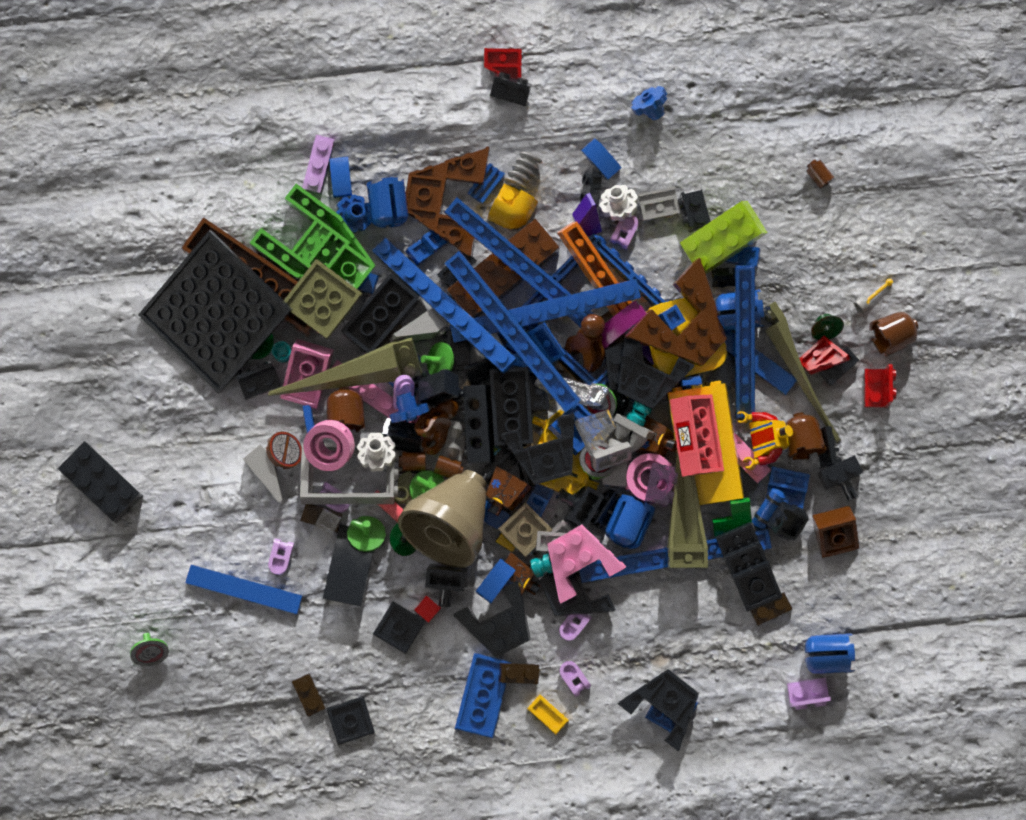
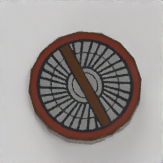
M281 431L268 439L266 453L273 465L287 470L300 463L302 446L294 435Z

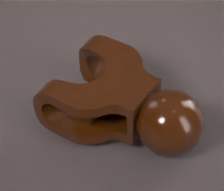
M589 314L584 317L581 322V329L578 330L576 335L567 338L564 350L571 356L581 352L584 359L583 368L589 373L600 369L605 358V351L602 345L605 322L597 314Z
M454 398L435 405V408L432 407L428 413L420 415L415 423L414 429L416 434L424 437L422 448L428 455L437 454L446 442L448 429L452 424L450 420L457 415L459 410L458 403ZM434 440L436 442L435 445L428 448Z

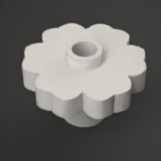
M616 185L611 189L605 190L601 195L600 209L605 217L610 216L612 221H623L625 216L632 217L637 211L638 197L634 190H628L625 185Z
M370 433L368 439L362 438L357 445L358 461L362 467H369L372 472L383 471L385 466H391L396 458L394 452L395 444L390 437L383 438L381 433Z

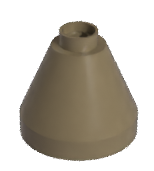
M465 470L462 474L450 477L409 501L398 518L401 533L420 553L440 564L454 568L470 566L482 549L486 491L484 488L486 487V481L478 473Z

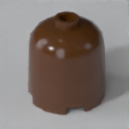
M896 312L874 320L869 326V330L874 332L875 338L872 341L880 354L885 353V357L914 344L917 339V329H919L917 321L905 312Z
M340 387L339 390L331 393L327 399V420L339 421L348 427L349 430H356V433L364 431L365 418L362 396L358 392L350 390V387Z
M803 412L793 414V418L786 422V425L791 426L793 430L792 436L788 437V458H792V460L810 459V454L817 453L819 456L825 453L826 446L818 420L814 416L804 415Z

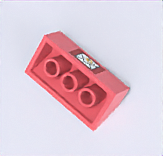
M712 394L671 399V412L682 477L724 471Z

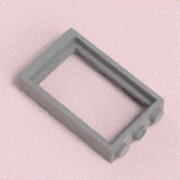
M324 443L329 450H337L336 443ZM355 443L352 455H358L357 445L359 443ZM302 444L301 504H394L395 498H398V486H395V480L399 479V469L395 468V462L399 460V450H394L396 458L391 466H387L386 493H313L314 466L306 458Z

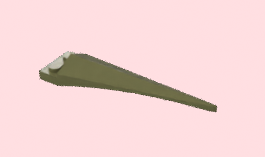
M776 301L768 304L763 308L764 318L768 323H772L765 330L825 426L832 427L834 440L838 443L841 439L830 423L810 385L796 351L786 317Z
M411 337L393 341L346 363L269 391L268 396L394 382L401 375H408L410 377L422 375V370Z
M677 451L667 544L668 568H708V547L695 475L682 477Z

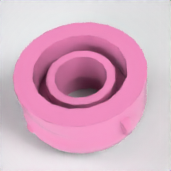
M325 420L316 424L306 434L303 443L304 453L308 461L314 467L323 471H334L343 467L352 457L355 447L354 437L349 428L334 420ZM323 438L334 440L337 450H329L325 446Z
M648 453L638 456L628 467L626 490H629L631 495L641 502L655 503L662 501L670 493L674 485L673 464L658 454ZM646 470L655 471L659 476L658 484L654 487L645 486L641 481V474Z

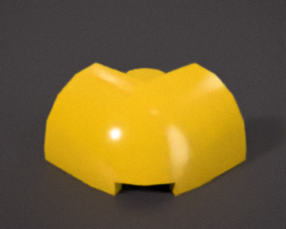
M504 183L492 204L487 220L510 230L520 228L530 220L538 201L527 192L519 191Z

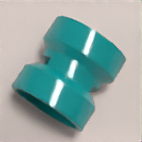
M279 341L273 345L272 354L278 362L286 363L289 361L292 349L288 343Z
M635 401L632 405V412H629L626 418L638 425L644 426L645 418L651 413L652 409Z
M549 553L543 555L542 559L534 558L530 561L533 573L537 578L543 576L546 572H553Z

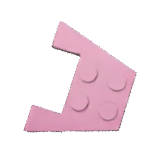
M583 525L547 544L560 604L577 595L568 576L600 559L609 577L626 568L625 564L614 557V554L600 544V541Z

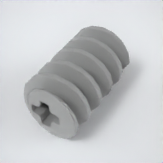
M520 152L521 158L516 159L517 164L512 165L513 171H509V177L504 178V182L519 191H521L520 188H527L524 181L531 182L527 176L535 175L532 169H539L536 162L541 164L543 162L530 152Z

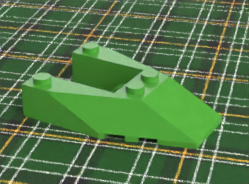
M295 184L286 195L285 201L289 206L312 222L311 226L292 250L262 228L250 241L251 247L266 259L299 279L302 278L317 259L358 290L375 268V264L343 218L301 186Z

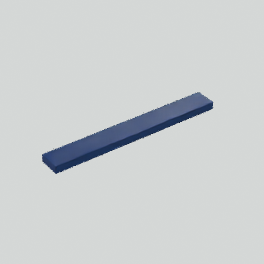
M755 265L735 266L736 419H745L744 414H737L740 411L747 414L755 412Z

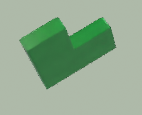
M749 498L730 500L731 516L712 519L714 538L749 522L752 523Z

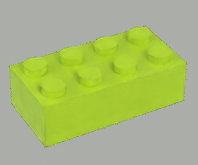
M741 201L681 241L680 244L692 263L697 258L701 259L705 274H707L768 232L748 201Z

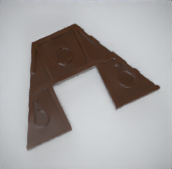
M489 146L473 153H466L461 157L445 160L443 163L425 167L423 170L410 172L408 175L406 186L408 215L468 257H472L475 238L448 215L441 214L446 182L451 180L484 185L490 152Z
M697 258L673 284L698 312L676 336L651 309L629 331L625 338L633 339L643 343L645 346L654 347L656 350L666 354L670 353L684 360L691 361L695 365L702 366L727 338L723 326L718 319L719 314L701 259Z

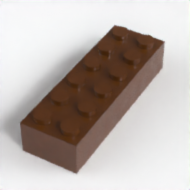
M536 218L508 240L539 267L558 254L560 247ZM493 253L474 267L499 300L524 281ZM459 281L447 289L449 297L472 318H477L484 313Z

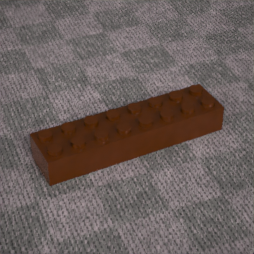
M204 217L182 246L183 252L189 255L207 232L212 230L283 300L298 283V281ZM292 313L284 320L306 337H309L314 330Z

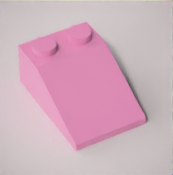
M297 339L292 346L283 386L328 370L334 349ZM323 390L283 394L280 398L305 406L309 405L317 409Z

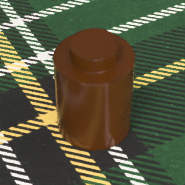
M815 159L807 165L806 173L819 189L824 188L835 178L821 160L816 161Z
M402 452V456H399L398 460L399 467H402V471H426V452Z
M439 455L434 473L450 478L456 474H462L464 467L460 466L461 462Z

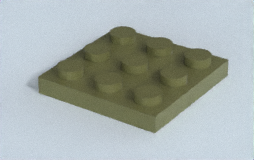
M316 259L284 301L293 309L291 312L293 315L328 340L362 296V293Z

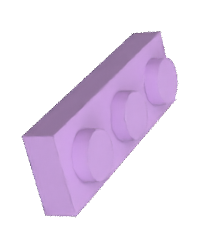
M316 135L302 186L306 191L321 194L335 142L334 139Z

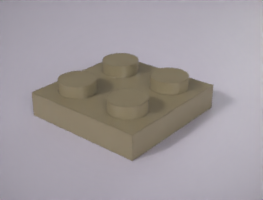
M524 502L497 530L526 557L537 545V532H551L553 529Z

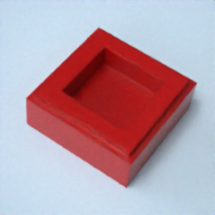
M426 595L414 611L429 623L441 607Z

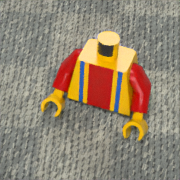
M743 411L738 412L737 414L745 415V419L742 421L737 420L738 422L747 423L749 420H752L749 426L754 458H757L755 460L751 457L744 458L743 461L745 463L752 461L751 465L745 468L747 470H754L756 465L763 466L776 462L782 451L789 446L788 437L793 434L791 426L786 425L784 421H779L776 416L767 412H752V414H747Z

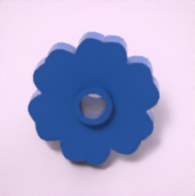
M658 86L643 91L631 103L633 105L631 109L637 116L645 114L651 120L660 119L665 114L663 104L668 99L666 97V90L664 87Z
M352 195L350 198L343 197L337 203L336 213L343 218L353 234L358 230L364 231L371 224L369 203H365L364 197Z
M411 392L396 397L398 411L389 416L392 423L404 420L409 422L417 419V416L428 412L429 408L427 403L417 405L414 396L411 395Z

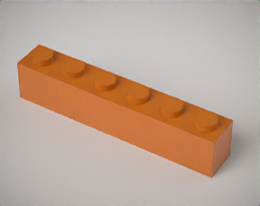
M577 221L570 223L557 233L594 289L618 283ZM627 301L606 307L614 317L632 302Z

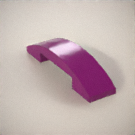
M637 300L633 301L605 323V330L602 334L604 351L630 328L634 327L646 314Z

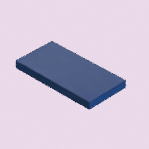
M474 653L455 729L493 739L506 683H499L500 663L512 662Z

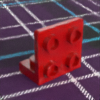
M888 364L884 369H864V408H888L893 403V400H896V388H893V381L896 380V370L893 369V364Z

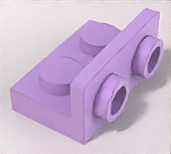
M826 678L786 684L790 707L795 706L796 710L807 709V704L815 703V707L826 706V701H831Z

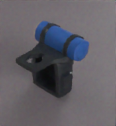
M772 488L758 511L755 512L752 523L760 529L771 528L779 537L795 541L804 529L809 517L804 509L784 502L785 495L782 491Z

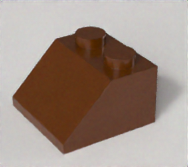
M850 506L812 515L814 531L822 558L860 549L856 518Z

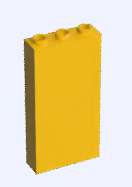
M721 381L710 382V386L702 387V385H691V389L683 390L682 387L673 388L672 392L668 393L670 412L671 399L694 395L712 394L724 471L695 475L700 505L744 498L727 387L725 383L721 384ZM671 412V419H672V425H673V431H674V423H673V417H672V412Z

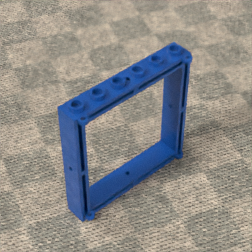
M594 233L590 236L589 240L601 258L625 281L637 279L640 295L652 306L668 302V300L665 301L660 297L662 294L655 287L651 288L647 284L648 281L643 275L640 274L638 276L633 271L634 267L626 261L624 263L619 258L620 254L614 248L610 249L606 245L607 242L603 237ZM573 256L551 276L559 284L578 266ZM536 291L522 306L542 302L545 297ZM536 323L524 327L528 331H530L533 328L537 327L538 324ZM564 350L566 354L558 359L568 366L587 386L595 383L605 386L608 384L607 371L596 380L566 350Z

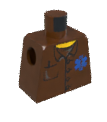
M646 416V422L643 427L651 430L655 435L652 440L647 439L645 444L634 452L641 455L653 453L665 457L668 450L675 452L677 450V442L673 440L674 433L666 426Z
M496 467L486 496L494 501L488 511L496 516H499L503 507L513 511L532 487L528 483Z
M510 553L505 562L516 571L504 587L520 580L521 594L526 590L536 595L540 585L531 580L534 576L533 570L513 553Z

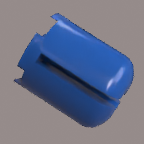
M398 177L381 178L382 181L372 184L371 181L367 182L372 224L379 228H387V226L395 228L403 225L408 219L404 179L398 181Z
M757 289L755 290V328H762L764 325H761L760 317H764L763 301L758 300L757 292L761 291ZM735 293L719 295L715 301L717 311L735 309ZM735 313L718 316L724 331L735 330Z
M622 494L605 529L606 536L611 542L621 547L637 549L644 540L656 508L646 502L643 504L640 501L634 500L635 497Z
M852 633L810 636L805 643V653L844 652V655L806 657L805 663L808 670L813 674L854 673L855 670H851V661H855L854 643L850 644L849 636H852Z

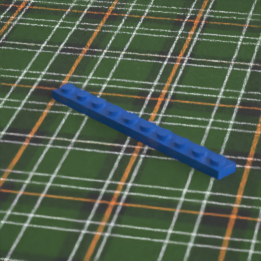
M456 197L444 213L547 300L572 295L459 198ZM590 310L567 317L581 328V322L584 317L594 313Z
M386 237L372 250L383 263L503 374L517 362V359Z
M458 251L444 264L562 409L567 413L577 405L581 399L463 254Z
M637 279L508 311L520 326L523 327L640 299L641 295ZM487 315L473 318L489 334L500 332ZM450 325L454 343L465 341L466 339Z
M769 530L755 531L763 550L771 549ZM716 539L706 540L708 560L723 558ZM668 548L618 556L616 558L623 562L626 568L610 577L600 560H596L580 569L579 573L581 582L586 583L668 568Z

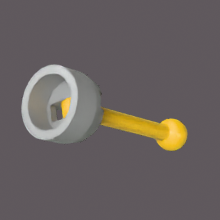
M887 279L885 284L868 298H858L853 302L855 308L861 314H864L870 308V301L887 286H892L893 280Z

